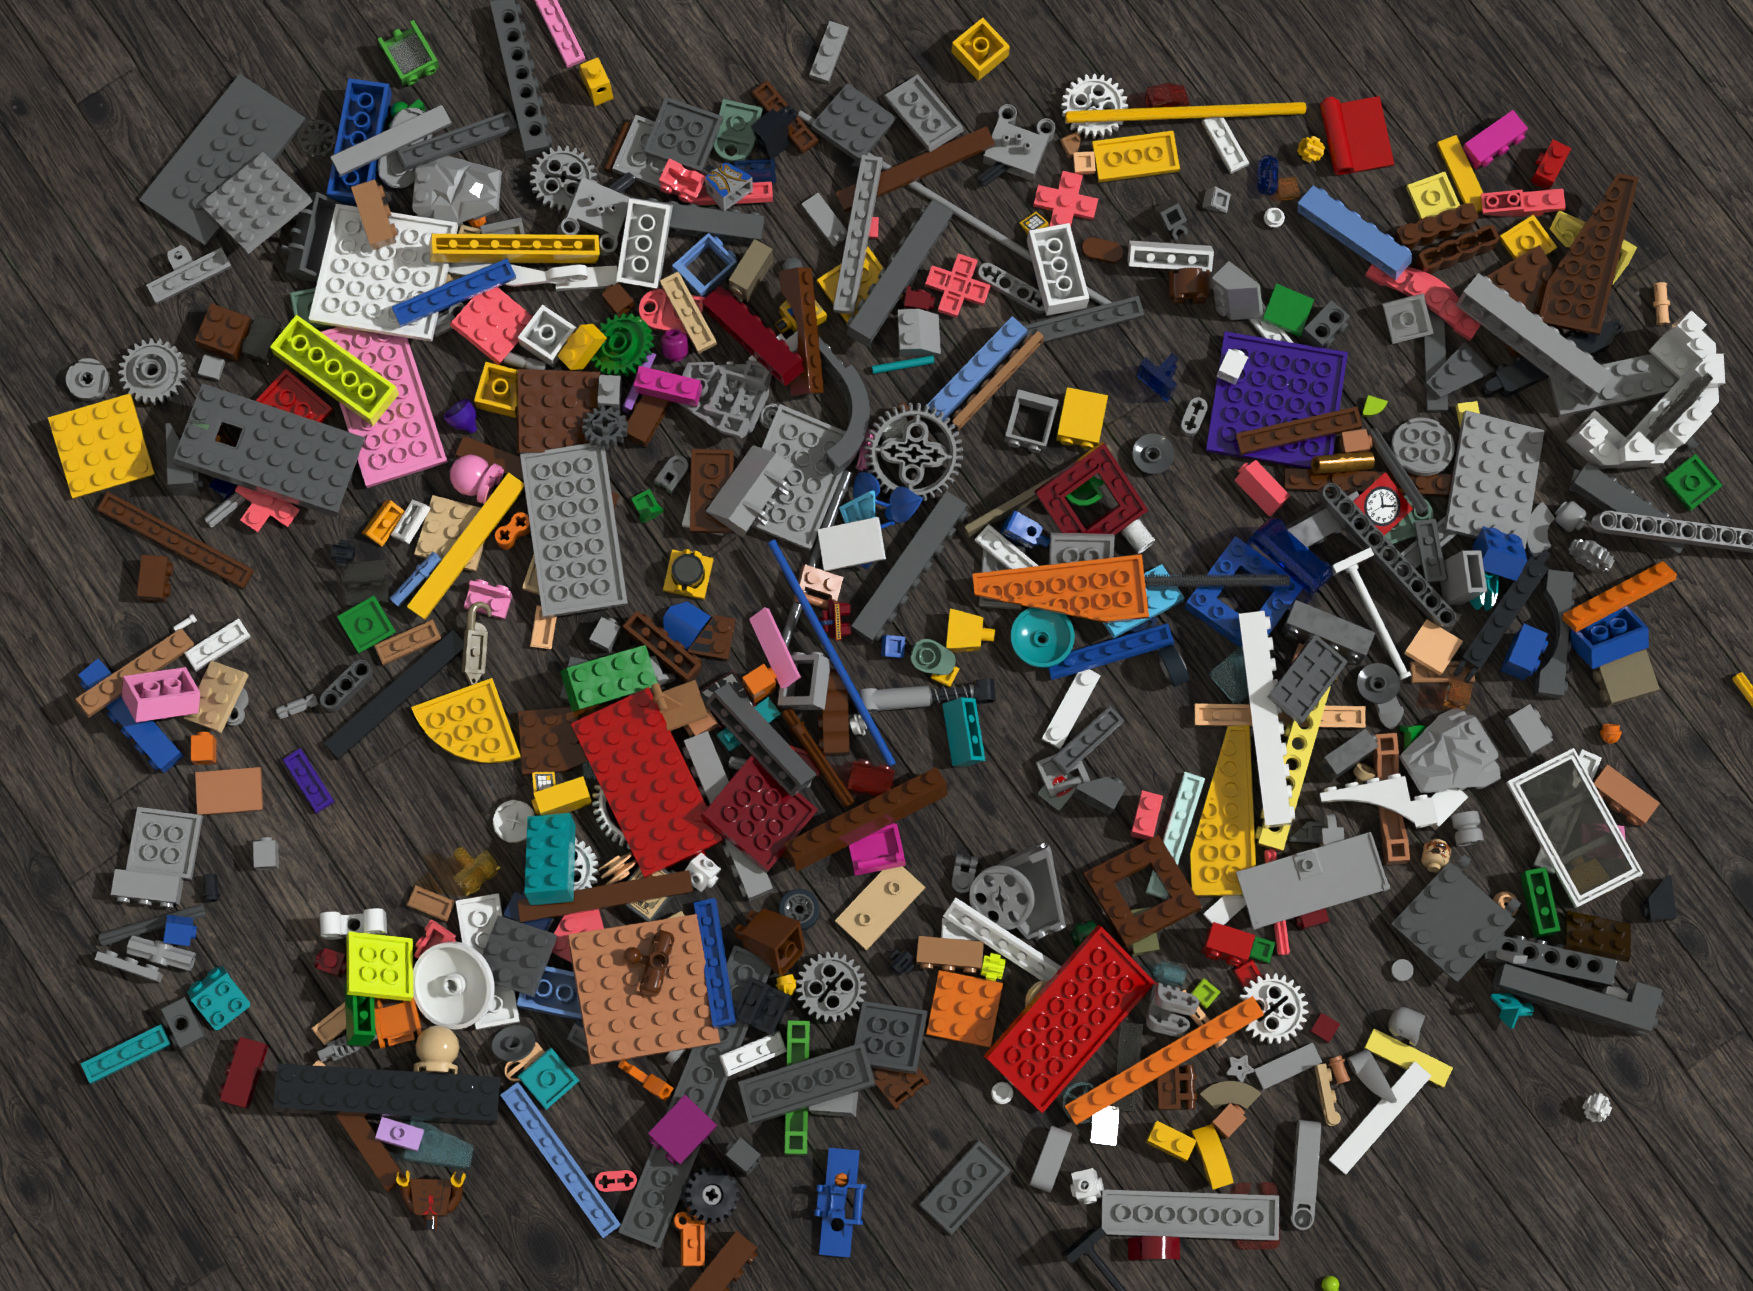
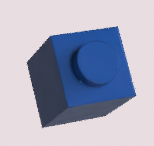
M167 915L163 943L190 946V941L195 939L197 926H193V918Z

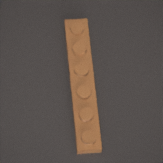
M1039 331L1034 335L1031 333L1024 340L1023 343L1025 345L1020 350L1017 348L1009 356V362L1006 365L1002 363L996 369V375L991 380L988 378L982 384V390L977 395L974 393L967 400L966 403L968 405L963 410L960 408L952 416V424H955V428L958 431L1044 342V336Z
M181 628L77 697L75 702L89 718L122 696L123 676L160 671L182 656L184 652L194 647V643Z

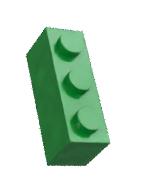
M1546 867L1524 871L1520 874V879L1534 938L1558 933L1561 930Z
M346 982L347 1045L369 1046L376 1036L374 997L347 995Z

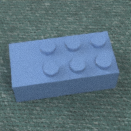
M546 966L535 996L519 994L517 1005L521 1009L582 1021L575 977L572 971Z

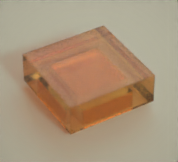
M1296 176L1276 179L1275 183L1279 201L1300 197Z

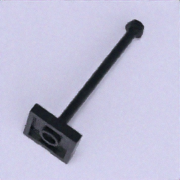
M1093 1226L1061 1253L1062 1257L1071 1263L1076 1261L1081 1255H1087L1116 1291H1127L1094 1251L1095 1247L1093 1245L1106 1235L1101 1227Z

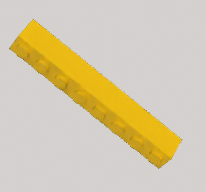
M431 234L429 241L430 262L497 263L508 258L509 263H596L600 255L598 235Z

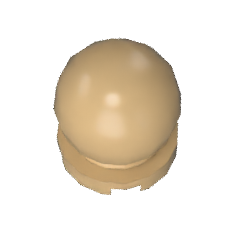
M440 1025L430 1026L423 1030L416 1042V1054L421 1061L414 1064L413 1072L458 1074V1066L452 1064L457 1058L460 1049L459 1040L455 1033L449 1028Z

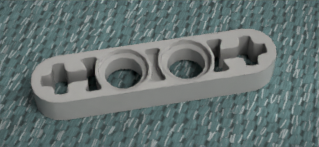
M984 263L979 267L978 278L981 282L991 285V288L1037 314L1045 313L1044 306L1037 307L1038 303L1036 301L1040 302L1042 300L1039 290L991 263ZM991 270V275L985 277L983 271ZM999 274V276L996 279V283H994V277H996V275ZM1001 279H1008L1011 282V286L1003 288L999 282ZM1026 289L1029 296L1020 298L1017 295V291ZM1032 294H1034V300L1032 299V303H1029V301L1032 298Z

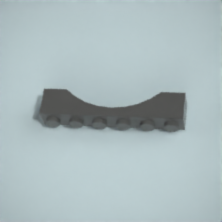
M1548 569L1543 577L1542 595L1547 601L1554 617L1556 638L1549 661L1536 675L1534 697L1560 700L1564 694H1567L1568 682L1565 681L1566 673L1568 674L1570 662L1567 661V653H1570L1571 640H1568L1570 627L1562 620L1565 612L1574 608V600L1571 598L1572 592L1575 591L1576 579H1573V572Z

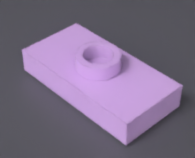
M382 1117L375 1140L418 1152L424 1129Z

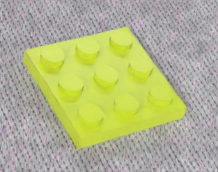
M349 931L347 934V995L411 1001L413 999V939Z

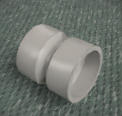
M1467 811L1451 816L1452 826L1458 830L1454 836L1456 846L1474 845L1484 841L1483 832L1477 827L1481 823L1478 811Z

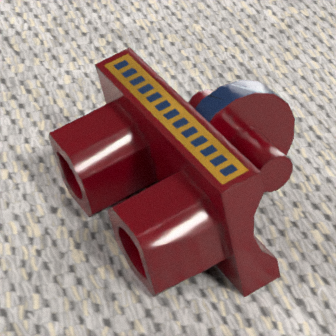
M828 599V610H822V617L818 618L820 624L823 625L824 631H829V637L835 638V641L842 640V636L851 634V624L849 622H841V616L850 615V604L838 602L835 599Z

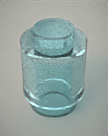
M1161 960L1160 964L1155 965L1153 976L1156 977V982L1175 987L1177 985L1183 986L1187 970L1183 969L1180 965Z

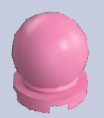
M468 454L454 461L450 469V481L459 493L467 496L477 495V502L485 504L492 495L491 492L495 484L499 485L501 483L504 469L497 464L489 467L487 461L480 456Z

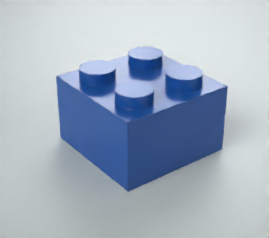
M1483 526L1472 546L1473 551L1481 550L1484 571L1517 581L1528 561L1522 538L1515 534L1503 533L1496 528Z
M1523 624L1514 635L1500 671L1522 681L1528 676L1531 677L1533 672H1536L1541 660L1538 658L1541 653H1544L1548 645V641L1545 640L1548 633Z

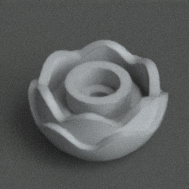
M771 403L764 406L759 416L761 424L767 429H770L773 422L770 416L773 415L775 417L779 408L777 404Z

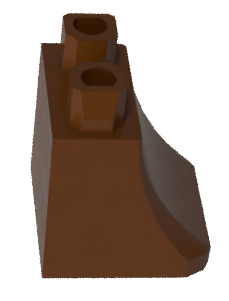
M765 908L760 912L751 910L746 918L748 925L738 924L734 929L735 937L743 941L744 947L761 958L776 974L784 976L804 953L805 945L800 921Z

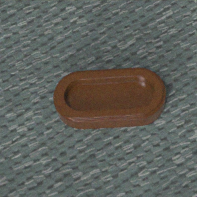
M1090 237L1083 242L1082 253L1089 259L1115 264L1121 260L1123 248L1116 242Z

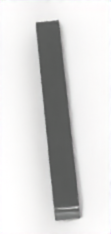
M1334 483L1322 486L1317 493L1319 501L1364 550L1371 547L1374 553L1372 556L1374 561L1432 623L1441 628L1453 625L1456 620V614L1452 608L1346 493ZM1327 488L1332 490L1333 492L1332 499H1329L1325 495V490ZM1341 504L1347 507L1346 515L1340 511ZM1355 519L1361 522V530L1355 528ZM1370 535L1376 539L1374 546L1368 541ZM1384 550L1390 554L1389 561L1383 558ZM1398 566H1401L1405 571L1403 577L1397 573ZM1413 581L1419 585L1418 592L1412 590L1411 585ZM1427 597L1433 600L1432 608L1426 605ZM1441 613L1447 615L1446 623L1440 620Z

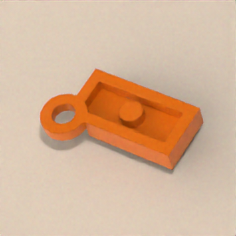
M679 1212L675 1215L673 1222L675 1227L681 1230V1266L703 1267L705 1266L704 1225L700 1221H692L691 1217L686 1215V1212ZM680 1217L686 1219L685 1225L679 1223Z

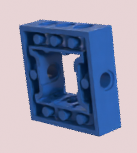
M1236 536L1208 572V575L1211 574V577L1212 574L1214 576L1215 574H1219V576L1220 574L1222 576L1223 574L1225 576L1226 574L1227 576L1232 574L1234 576L1237 569L1246 574V576L1247 574L1249 576L1250 574H1254V576L1255 574L1257 576L1258 574H1262V576L1263 574L1265 576L1266 574H1270V576L1271 574L1273 576L1274 574H1278V576L1279 574L1281 576L1282 574L1284 576L1288 574ZM1290 574L1289 586H1282V584L1281 586H1274V584L1271 586L1270 584V586L1265 585L1263 587L1262 584L1263 590L1267 589L1272 593L1260 609V611H1265V617H1270L1271 629H1267L1268 636L1305 586ZM1204 585L1203 587L1198 586L1186 602L1184 609L1243 650L1239 614L1217 599L1224 588L1223 585L1221 587L1220 585L1219 587L1218 585L1216 587L1215 585L1213 587L1212 585L1211 587L1210 585L1208 587L1207 585L1205 587Z

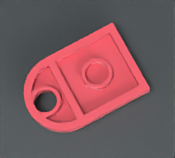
M655 289L643 296L639 304L640 318L648 324L650 329L660 332L679 329L689 337L664 289ZM691 295L702 314L704 308L702 300L705 297ZM652 303L656 306V309L653 312H646L644 310L645 305Z

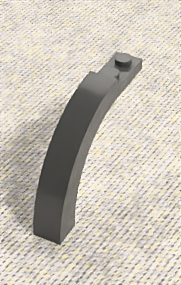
M819 337L821 366L840 388L848 408L847 431L836 445L825 452L822 460L829 471L836 477L850 465L861 448L868 429L870 407L866 388L852 364L845 368L843 362L831 352L830 346Z

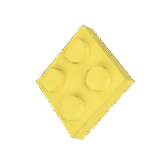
M1445 172L1408 184L1406 187L1420 220L1425 217H1436L1440 212L1455 210L1460 206Z

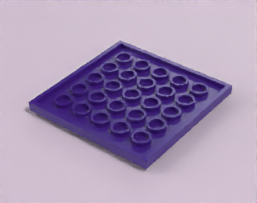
M1225 331L1218 371L1229 349L1242 351L1248 359L1236 385L1217 377L1205 452L1305 469H1312L1311 460L1313 457L1333 455L1336 434L1244 455L1239 453L1235 434L1339 411L1348 352Z

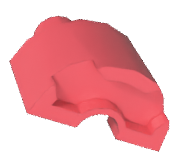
M669 158L659 179L661 184L660 190L667 194L672 193L678 196V199L682 202L689 203L690 200L697 198L706 176L694 170H687L682 164Z
M430 920L424 929L426 937L422 936L415 945L417 950L413 956L419 959L432 946L443 942L456 941L454 939L456 935L437 922Z

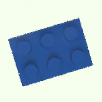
M1628 606L1617 610L1576 633L1570 628L1571 647L1592 669L1649 647L1648 627Z

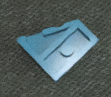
M869 491L839 507L845 524L875 518L874 491Z

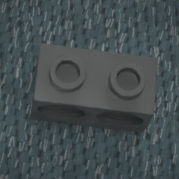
M1331 300L1304 328L1301 335L1314 347L1323 348L1325 346L1328 348L1335 341L1334 336L1338 332L1342 334L1349 326L1347 322L1350 316ZM1329 317H1336L1339 322L1333 323ZM1321 331L1325 334V337H1318L1315 332Z

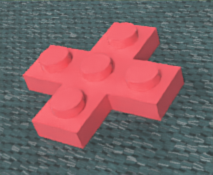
M1063 171L1059 189L1038 185L1033 207L1053 211L1049 227L1070 223L1071 227L1073 216L1094 220L1098 199L1079 194L1083 175Z
M958 253L952 272L933 265L931 266L925 287L944 293L938 312L958 318L964 300L984 306L991 285L972 279L978 262L977 259Z
M239 485L235 489L236 493L252 503L240 521L257 533L270 516L288 528L300 511L290 502Z

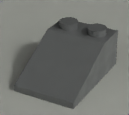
M166 423L167 485L175 496L201 494V487H204L203 475H200V472L173 464V457L180 439L171 424Z

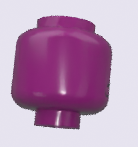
M671 329L662 336L661 347L664 357L673 362H678L688 355V338L681 330Z

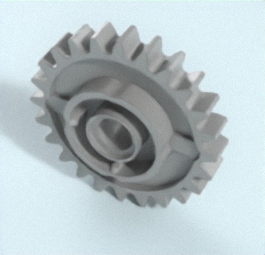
M151 338L149 344L142 340L141 346H138L136 343L134 344L135 350L127 349L129 356L123 355L125 363H119L123 369L118 372L123 377L119 381L121 384H124L123 389L125 392L129 391L128 394H131L132 397L135 396L137 402L143 399L144 404L147 405L151 400L155 406L157 400H160L164 404V398L167 397L169 400H172L171 394L178 395L179 393L176 389L184 388L181 381L187 380L183 374L188 371L183 367L186 365V362L182 359L183 355L181 352L177 353L178 349L176 346L171 348L168 341L163 345L161 339L154 343ZM151 369H158L156 374L148 375Z

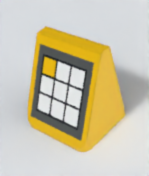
M1034 212L1019 223L1027 234L1029 230L1049 226V223L1037 212Z
M554 772L532 773L534 792L556 785Z

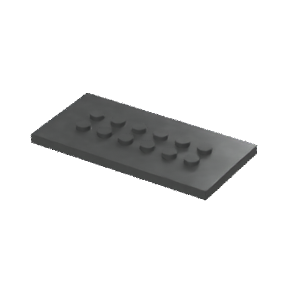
M239 74L139 199L140 203L207 248L222 227L202 209L200 203L262 152L275 162L306 123V118Z

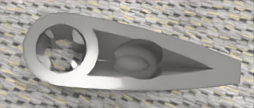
M1368 1049L1347 1058L1352 1072L1373 1093L1390 1103L1397 1102L1387 1080Z

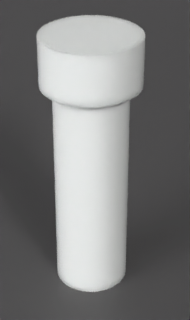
M191 614L173 628L175 631H178L192 622L195 623L197 619Z

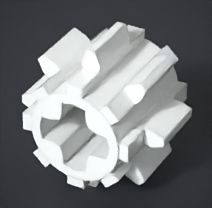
M1601 1093L1589 1095L1588 1100H1585L1582 1107L1585 1109L1584 1114L1586 1118L1592 1120V1122L1604 1121L1612 1110V1107L1609 1106V1098Z

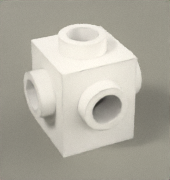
M700 853L689 863L685 871H690L692 886L702 892L707 886L709 888L713 887L719 879L716 876L721 869L703 853Z
M1093 1168L1071 1173L1073 1184L1070 1187L1073 1197H1076L1080 1202H1084V1204L1095 1203L1097 1198L1102 1197L1101 1191L1104 1190L1101 1177L1098 1178L1097 1172Z

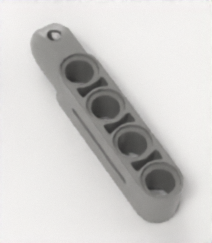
M1298 1120L1291 1195V1223L1298 1230L1310 1228L1315 1216L1321 1122Z

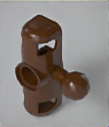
M660 930L655 933L648 956L641 954L636 947H629L624 952V959L627 963L636 964L639 962L645 965L639 990L641 993L652 997L658 996L661 991L675 940L674 935L668 931ZM656 935H660L658 943H654ZM653 959H660L663 966H655ZM649 976L647 984H642L644 977Z

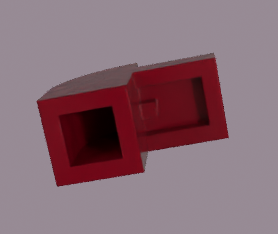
M1142 1236L1128 1238V1260H1180V1237Z

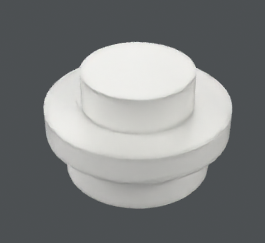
M1270 208L1264 214V222L1271 228L1280 227L1285 220L1284 213L1278 208Z

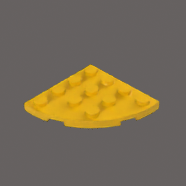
M492 678L411 707L425 733L437 745L457 757L479 763H503L521 758Z

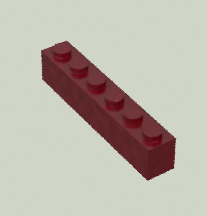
M719 286L702 300L705 312L784 386H787L804 371L801 356L797 352L792 353L783 339L778 340L770 327H764L761 319L756 314H750L749 309L743 302L739 303L736 301V297L730 290L726 291Z

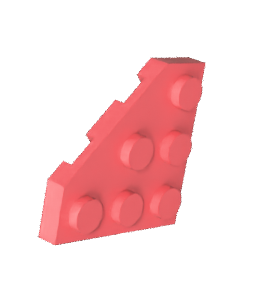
M599 909L564 915L554 932L558 937L552 953L572 964L567 936L568 934L604 929Z

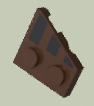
M714 615L690 646L688 653L690 655L694 654L696 656L728 661L736 619Z

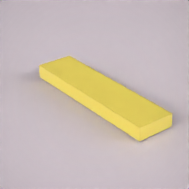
M1376 1029L1372 1030L1364 1049H1368L1371 1053L1406 1070L1415 1061L1431 1075L1428 1081L1444 1088L1453 1067Z

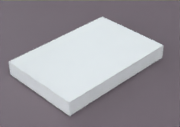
M878 517L817 529L823 568L826 572L886 559Z

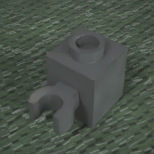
M1172 198L1155 208L1162 225L1167 230H1171V235L1174 239H1178L1176 232L1179 229H1182L1185 235L1188 234L1187 228L1182 225L1187 219L1177 201Z

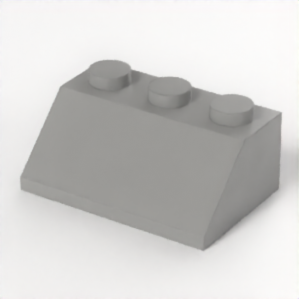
M1228 261L1212 277L1216 311L1223 317L1227 316L1230 320L1261 318L1263 316L1260 284Z

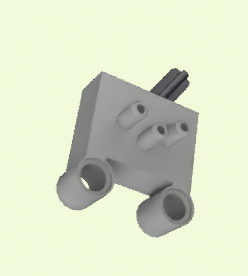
M1010 104L1001 106L998 113V122L992 134L995 146L986 150L983 158V163L992 167L977 178L979 183L986 187L1004 172L1033 182L1047 144L1054 137L1055 123L1047 118L1042 119L1037 124L1036 133L1014 126L1017 115L1014 106ZM1004 114H1009L1012 118L1005 119L1002 116ZM1047 128L1050 132L1043 133L1041 129Z
M627 172L608 188L582 177L577 184L565 218L557 228L558 235H576L579 231V226L603 235L599 239L600 255H610L617 248V237L628 210L630 197L621 193L635 183L636 180L633 174ZM565 224H568L572 227V233H568L565 231ZM602 241H608L611 249L604 248Z

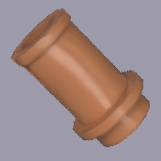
M1341 1055L1329 1059L1330 1064H1328V1066L1332 1067L1337 1084L1350 1081L1344 1065L1345 1059H1342Z

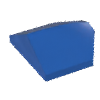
M687 601L670 606L663 617V627L669 634L668 637L673 641H679L685 647L684 650L688 652V649L705 628L711 616Z

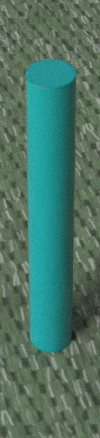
M931 355L872 366V373L877 374L934 364V357Z

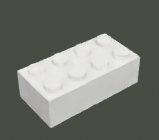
M629 198L617 282L651 288L660 287L673 205Z
M1070 223L1029 230L1027 244L1046 316L1087 308L1089 295Z

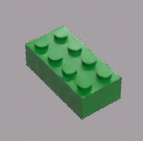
M646 645L571 666L560 671L572 712L626 697L648 687L652 689L651 686L657 683Z

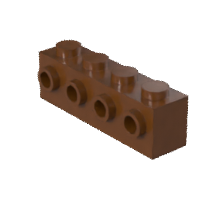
M636 611L623 625L624 633L639 646L646 645L648 653L656 656L662 665L684 683L693 681L702 671L701 660L696 655H690L685 651V647L679 641H673L668 637L669 634L662 627H656L649 616Z

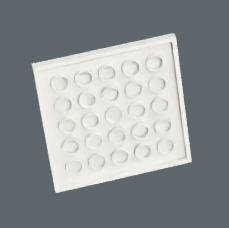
M336 204L309 321L311 323L432 342L439 312L400 327L392 311V306L446 283L450 262H430L429 241L431 234H457V222L391 212L392 216L388 218L390 224L394 223L398 235L395 236L397 243L372 250L358 207Z

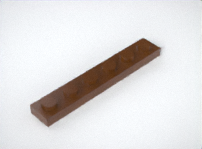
M1352 407L1236 433L1235 438L1240 455L1361 429L1363 425L1358 407Z

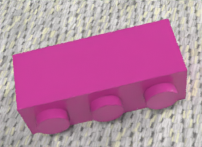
M1512 110L1466 142L1463 150L1467 159L1476 170L1481 166L1486 167L1492 163L1495 156L1504 155L1510 149L1509 146L1521 143L1526 138L1524 135L1528 128Z
M639 366L634 388L636 393L697 407L702 384L698 379Z

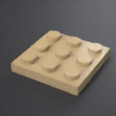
M432 495L429 505L431 509L425 518L414 555L426 559L433 551L443 560L481 508ZM486 540L465 566V570L477 571Z

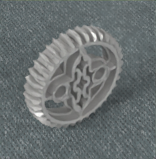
M909 403L908 410H905V406L901 404L900 412L897 411L896 407L892 408L893 415L885 411L888 417L886 420L882 416L878 417L882 422L880 426L876 422L873 423V426L878 429L876 432L871 429L869 430V433L874 435L873 439L866 437V441L871 442V446H864V449L870 450V453L864 454V457L871 458V461H867L865 465L873 466L872 469L868 470V473H876L874 477L877 480H881L879 482L880 487L886 485L883 490L884 493H887L889 489L893 492L894 489L900 487L892 483L881 471L877 459V452H880L885 461L899 464V478L907 485L906 488L918 496L922 495L923 500L926 501L927 493L930 494L931 498H934V490L942 494L940 486L943 485L945 489L949 488L945 483L947 479L951 483L954 482L950 475L951 473L956 476L958 475V472L953 470L954 466L961 468V464L956 463V459H963V456L957 455V452L963 451V448L956 447V444L962 443V440L954 439L955 436L959 435L958 431L951 432L955 428V424L947 426L950 418L947 417L941 420L944 413L940 412L936 416L937 409L935 407L930 413L928 412L929 405L927 404L924 406V410H920V403H917L916 409H913L912 403ZM914 416V419L905 424L902 438H888L881 446L878 445L882 433L891 423L903 417ZM921 417L928 418L941 427L949 441L950 453H947L942 444L928 441V427L920 419ZM913 426L921 427L922 432L920 436H911L910 430ZM908 439L913 441V443L908 444V447L898 446V444H906ZM922 441L923 445L930 447V449L921 448L919 444L914 442ZM895 445V448L899 451L895 452L894 456H891L890 452L884 449ZM913 447H916V450L922 454H916L915 457L912 458L911 455L905 451H911ZM934 449H936L937 453L943 456L936 457L933 460L928 454L933 453ZM897 457H907L906 459L913 463L905 464L903 459ZM919 459H929V461H921L919 466L914 464ZM946 459H949L945 472L936 482L924 488L913 489V486L922 481L925 467H939L943 465ZM909 468L917 470V475L913 479L906 477L905 473Z

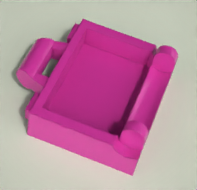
M895 823L848 846L855 876L906 866L898 826Z

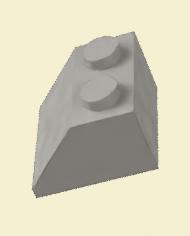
M921 309L898 310L899 357L940 356L939 315Z

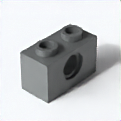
M186 997L161 1009L163 1016H161L162 1022L166 1028L170 1027L173 1033L170 1038L175 1047L179 1046L180 1049L186 1050L207 1039L189 999ZM186 1019L187 1027L184 1030H178V1022Z

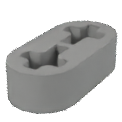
M1193 398L1187 407L1180 425V430L1185 436H1194L1200 428L1207 411V402L1203 398ZM1198 403L1203 410H1199L1197 415L1193 414L1194 406ZM1190 419L1195 420L1193 423L1194 428L1187 430V425L1185 424H1189Z

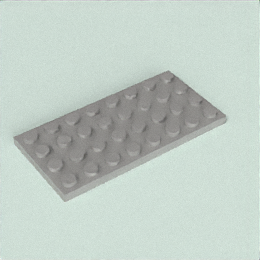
M588 443L545 450V453L520 454L543 618L628 605L605 446L602 445L598 449L596 443L593 446Z

